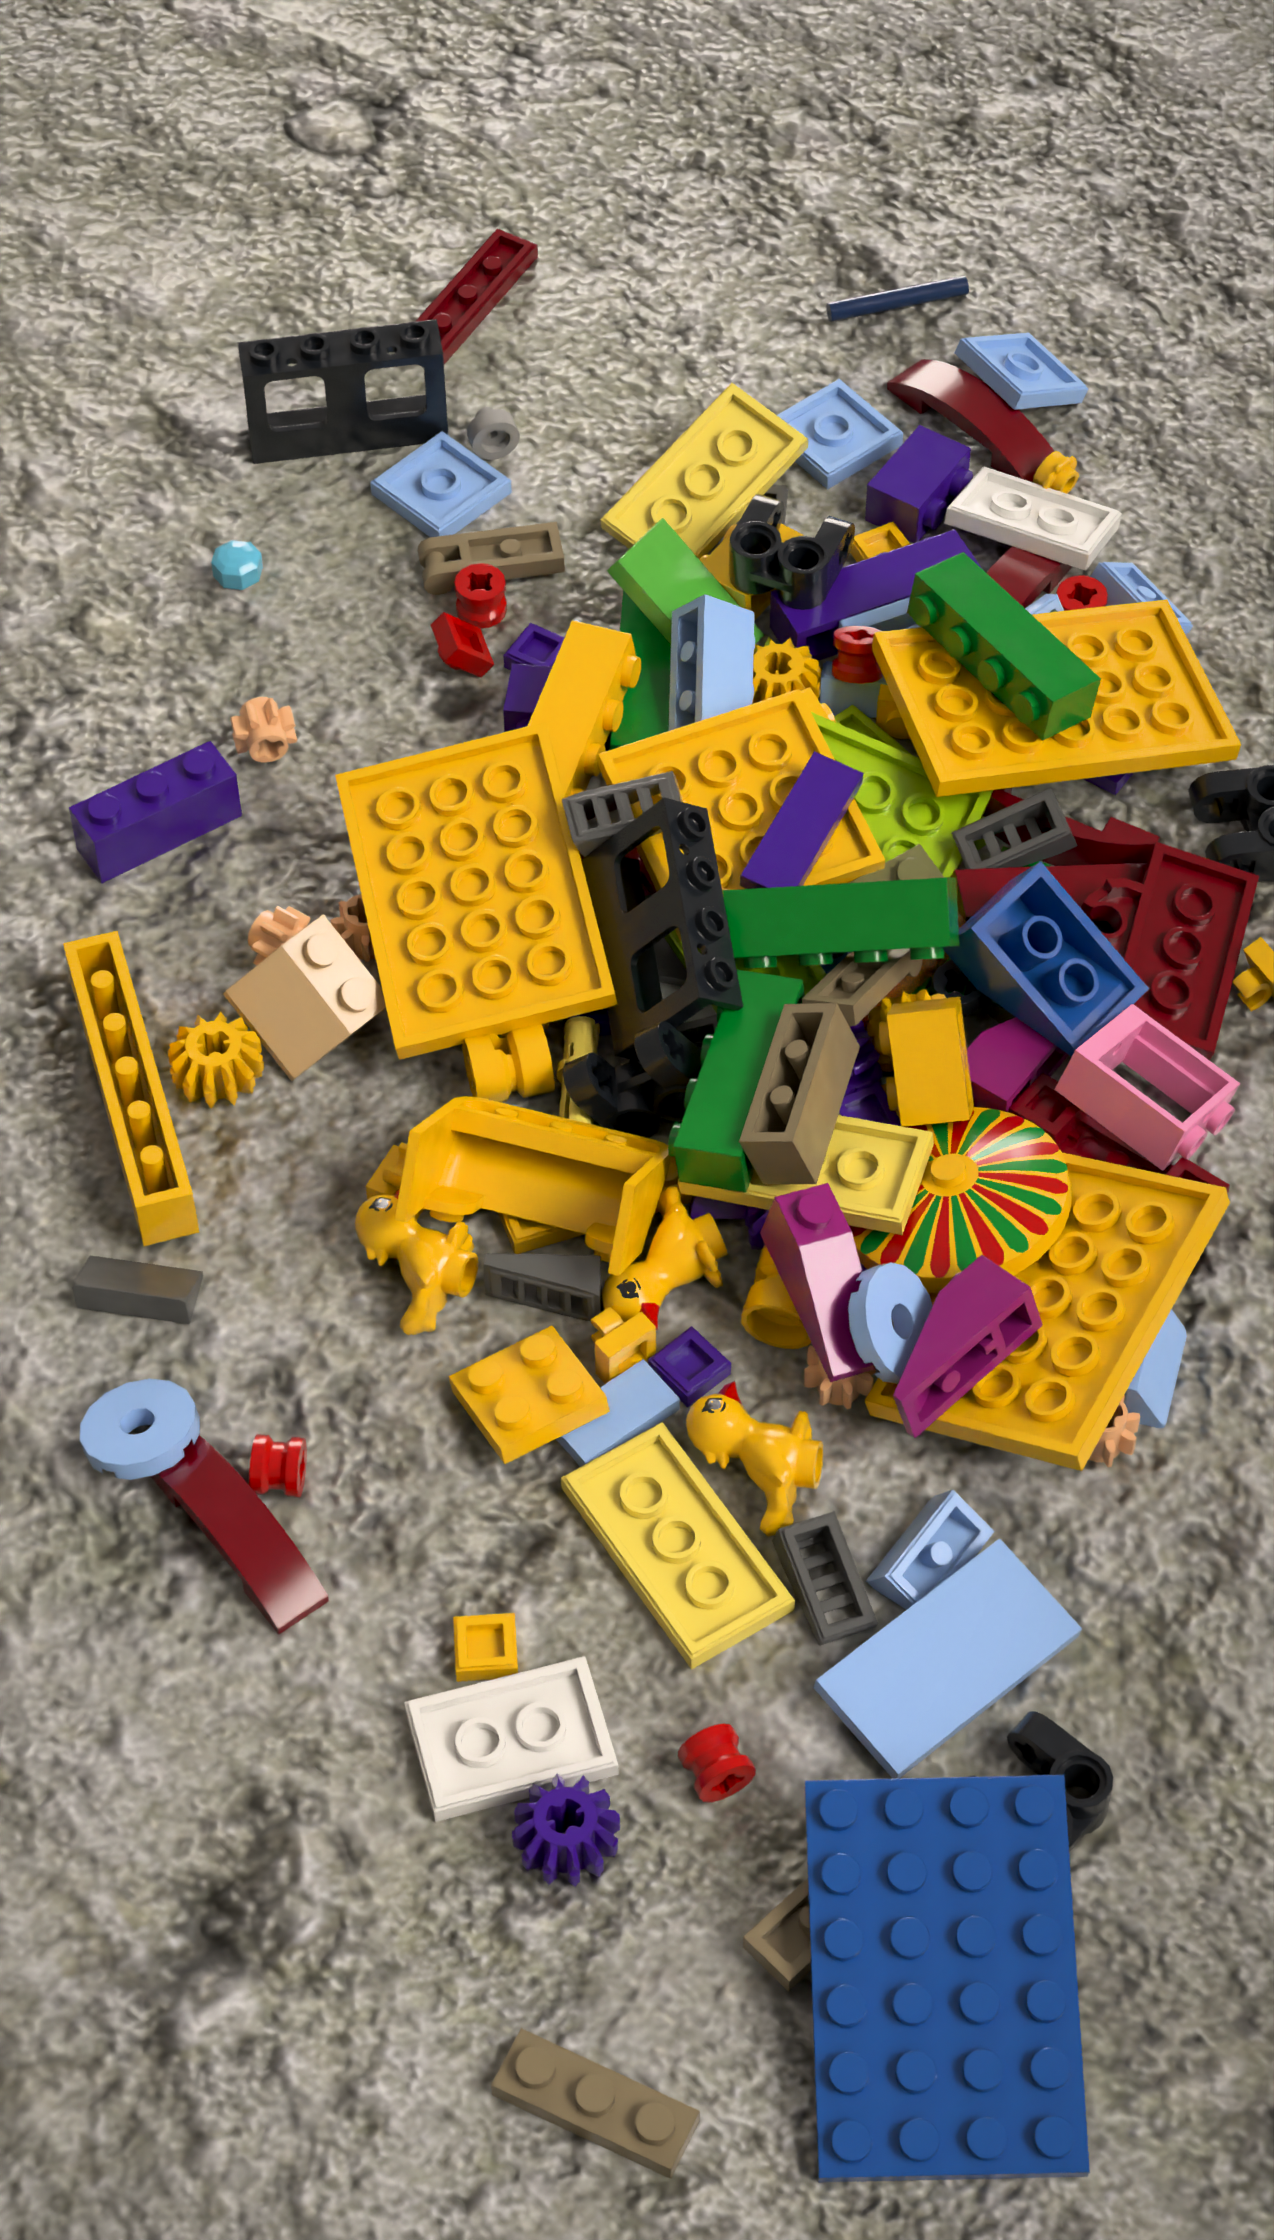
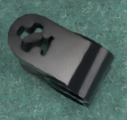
M756 494L730 536L729 578L731 584L737 590L753 595L764 594L776 588L778 598L783 604L794 609H812L821 605L850 554L855 536L854 523L828 516L815 538L798 536L783 543L779 528L783 518L784 503L771 497Z
M1274 765L1217 771L1196 778L1188 789L1194 816L1199 821L1205 823L1240 821L1244 830L1247 831L1230 833L1214 839L1205 850L1206 858L1258 875V882L1273 881Z
M666 1021L658 1022L636 1033L634 1046L640 1064L625 1063L613 1067L600 1055L593 1052L572 1060L563 1067L564 1084L571 1099L602 1127L650 1138L661 1129V1117L672 1121L683 1120L686 1112V1088L691 1078H698L702 1068V1049L694 1045Z
M1030 1711L1007 1735V1741L1013 1753L1037 1775H1064L1065 1789L1073 1786L1082 1787L1093 1795L1089 1798L1080 1799L1069 1795L1065 1791L1070 1852L1085 1834L1092 1833L1104 1822L1112 1793L1113 1774L1110 1766L1101 1756L1092 1752L1045 1715L1036 1711Z

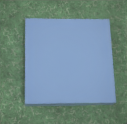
M1030 333L962 338L954 352L1014 410L1082 403L1088 391L1086 385Z
M840 379L777 415L808 438V448L795 462L827 490L903 444V432Z
M443 431L370 482L371 494L429 537L456 534L512 493V485L509 478Z

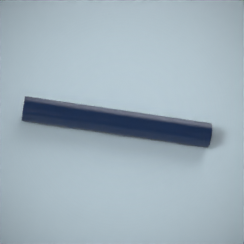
M963 275L828 302L826 304L827 316L829 321L833 322L967 295L969 293V284L966 276Z

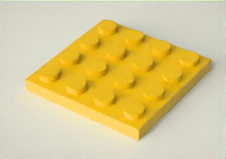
M800 689L599 753L598 767L607 786L673 771L683 802L707 808L723 892V890L746 889L740 886V876L814 751L833 760L835 759ZM661 793L651 796L653 804L662 799ZM855 799L852 800L803 886L849 883L860 876L884 869L885 858ZM639 801L631 804L634 818L643 814ZM662 833L647 838L636 847L656 891L664 887L669 879V868ZM676 928L677 936L681 940L679 928Z

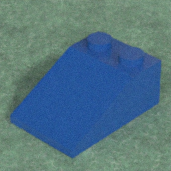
M1041 861L1011 879L959 929L960 946L944 947L946 954L976 989L1071 1057L1079 1046L1131 1004H1134L1149 989Z

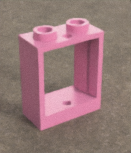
M1131 1004L1074 1051L1054 1090L1163 1171L1180 1155L1185 1159L1191 1158L1204 1142L1208 1131L1213 1135H1217L1223 1129L1235 1111V1108L1229 1102L1240 1083L1134 1004ZM1123 1062L1192 1115L1183 1123L1112 1070Z

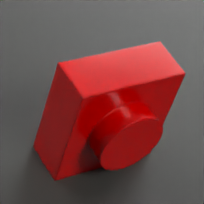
M445 612L430 625L439 646L437 652L443 662L454 670L462 669L482 678L495 665L480 628Z

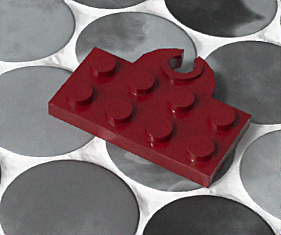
M1155 842L1149 855L1142 884L1126 878L1106 879L1103 886L1088 895L1081 909L1089 919H1103L1113 927L1114 933L1102 934L1149 988L1134 1005L1210 1061L1215 1053L1259 876Z

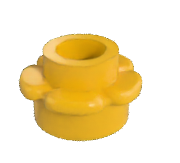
M1059 451L1051 453L1038 467L1033 483L1042 485L1045 489L1051 488L1068 494L1079 478V473L1075 470L1077 466L1076 458L1074 456L1070 458L1065 457Z

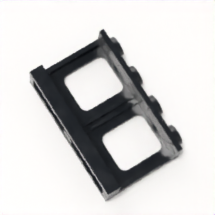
M437 319L237 342L253 464L420 445L426 443L441 431L448 435L444 359ZM407 365L423 367L425 395L366 401L364 377L368 371ZM313 376L324 380L326 406L267 413L264 389L269 382Z
M664 797L582 859L617 999L615 1006L607 1008L614 1054L616 1057L639 1061L635 1051L634 1037L640 1030L661 1021H666L676 1028L709 1004L737 1011L743 1008L707 808ZM661 829L669 868V879L664 887L645 900L639 860L624 856ZM676 928H679L687 978L682 987L663 999L653 945Z

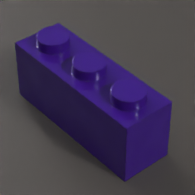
M211 741L69 807L76 848L101 883L242 816L237 775Z

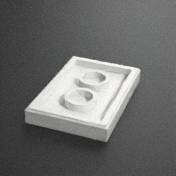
M982 467L949 505L944 524L1086 571L1119 528L1122 513L1051 488L1045 489L1042 485Z
M585 1656L404 1702L408 1724L435 1822L529 1798V1789H531L533 1783L550 1791L552 1790V1779L557 1773L565 1781V1787H573L576 1781L583 1775L589 1782L619 1775L618 1762Z

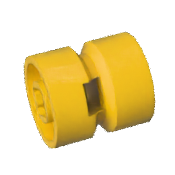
M542 1024L513 1029L503 1037L492 1033L464 1039L465 1044H462V1051L472 1097L503 1103L507 1102L511 1092L515 1091L523 1098L554 1092L553 1066Z
M765 1245L762 1248L757 1263L754 1284L750 1287L741 1314V1323L745 1330L755 1339L770 1346L783 1349H799L808 1346L811 1340Z

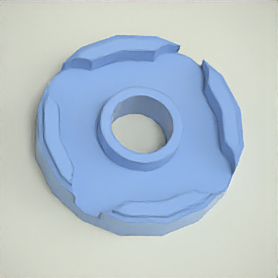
M890 1262L861 1272L856 1280L861 1281L859 1291L851 1293L848 1313L850 1332L859 1356L865 1364L871 1362L874 1364L875 1368L880 1371L874 1374L884 1382L898 1384L933 1305L930 1295L919 1277L905 1265Z
M158 1379L128 1382L106 1392L89 1407L80 1423V1443L93 1469L102 1474V1469L114 1472L116 1478L127 1480L154 1476L174 1466L185 1456L183 1449L189 1445L191 1439L193 1444H195L200 1434V1417L196 1405L187 1390L171 1381ZM152 1425L142 1433L129 1434L139 1426Z

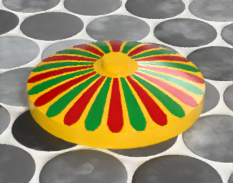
M974 1107L970 1120L906 1126L908 1128L933 1132L934 1145L903 1235L849 1225L860 1263L866 1269L890 1262L905 1265L919 1277L928 1293H939L957 1273L962 1272L981 1255L1014 1276L1040 1259L1051 1248L1064 1229L1069 1217L1072 1200L1068 1168L1058 1145L1043 1129L1034 1123L1009 1112Z

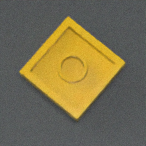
M552 1325L448 1376L453 1394L504 1464L610 1412L605 1393Z

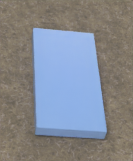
M999 1538L816 1679L813 1688L891 1778H901L1078 1638L1082 1628Z

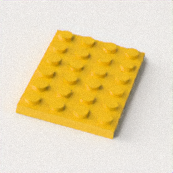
M1167 599L1033 614L1044 627L1101 678L1091 717L1043 741L1029 727L1020 722L1015 714L994 694L986 690L980 681L959 661L951 657L946 649L924 628L874 632L872 651L936 797L1237 760L1241 743Z
M546 722L335 775L395 1050L399 1060L465 1044V1038L492 1033L501 1035L509 1033L513 1029L540 1025L612 1007L617 1004L579 850L572 840L562 799L565 798Z
M1062 1153L1068 1168L1072 1192L1069 1217L1060 1236L1051 1248L1031 1266L1014 1275L1031 1287L1043 1325L925 1430L1082 1471L1230 1202L1225 1187ZM928 1293L930 1295L932 1305L934 1304L938 1293ZM877 1379L865 1399L870 1416L903 1424L893 1397L898 1384Z

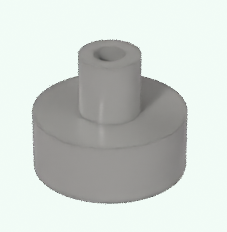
M490 407L480 409L467 428V437L474 453L479 458L485 460H495L508 455L516 448L520 439V433L512 415L501 409H492Z

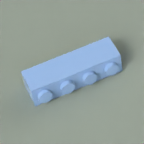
M706 594L672 611L669 731L752 704L754 697L753 653L755 648L753 611Z

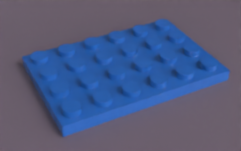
M1064 1775L805 1781L818 2183L1088 2177L1090 2168Z

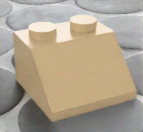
M324 914L281 945L223 993L251 1031H256L262 1045L291 1081L304 1073L386 1008L382 988Z

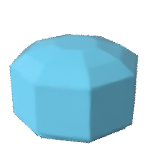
M231 540L215 548L211 562L213 577L223 588L244 590L259 582L263 569L260 551L251 542Z

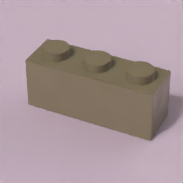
M837 1003L784 1004L739 1140L740 1145L763 1184H817L860 1048Z

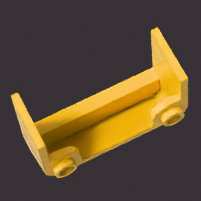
M468 1096L456 1097L409 1131L395 1220L406 1223L419 1211L427 1209L430 1210L429 1215L437 1220L458 1222L463 1221L464 1215L473 1214L482 1208L586 1234L585 1244L595 1250L594 1255L601 1256L602 1261L609 1262V1274L619 1276L642 1253L668 1174L671 1156L668 1153V1145L654 1139L489 1099Z

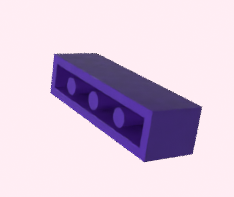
M955 529L934 537H927L919 542L889 552H883L875 557L843 567L826 599L821 605L812 609L800 610L791 608L783 604L778 598L776 590L771 591L770 629L780 644L791 638L794 648L809 646L812 658L820 661L838 654V649L833 645L834 631L839 628V621L909 598L915 573L962 552L970 557L980 568L981 566Z

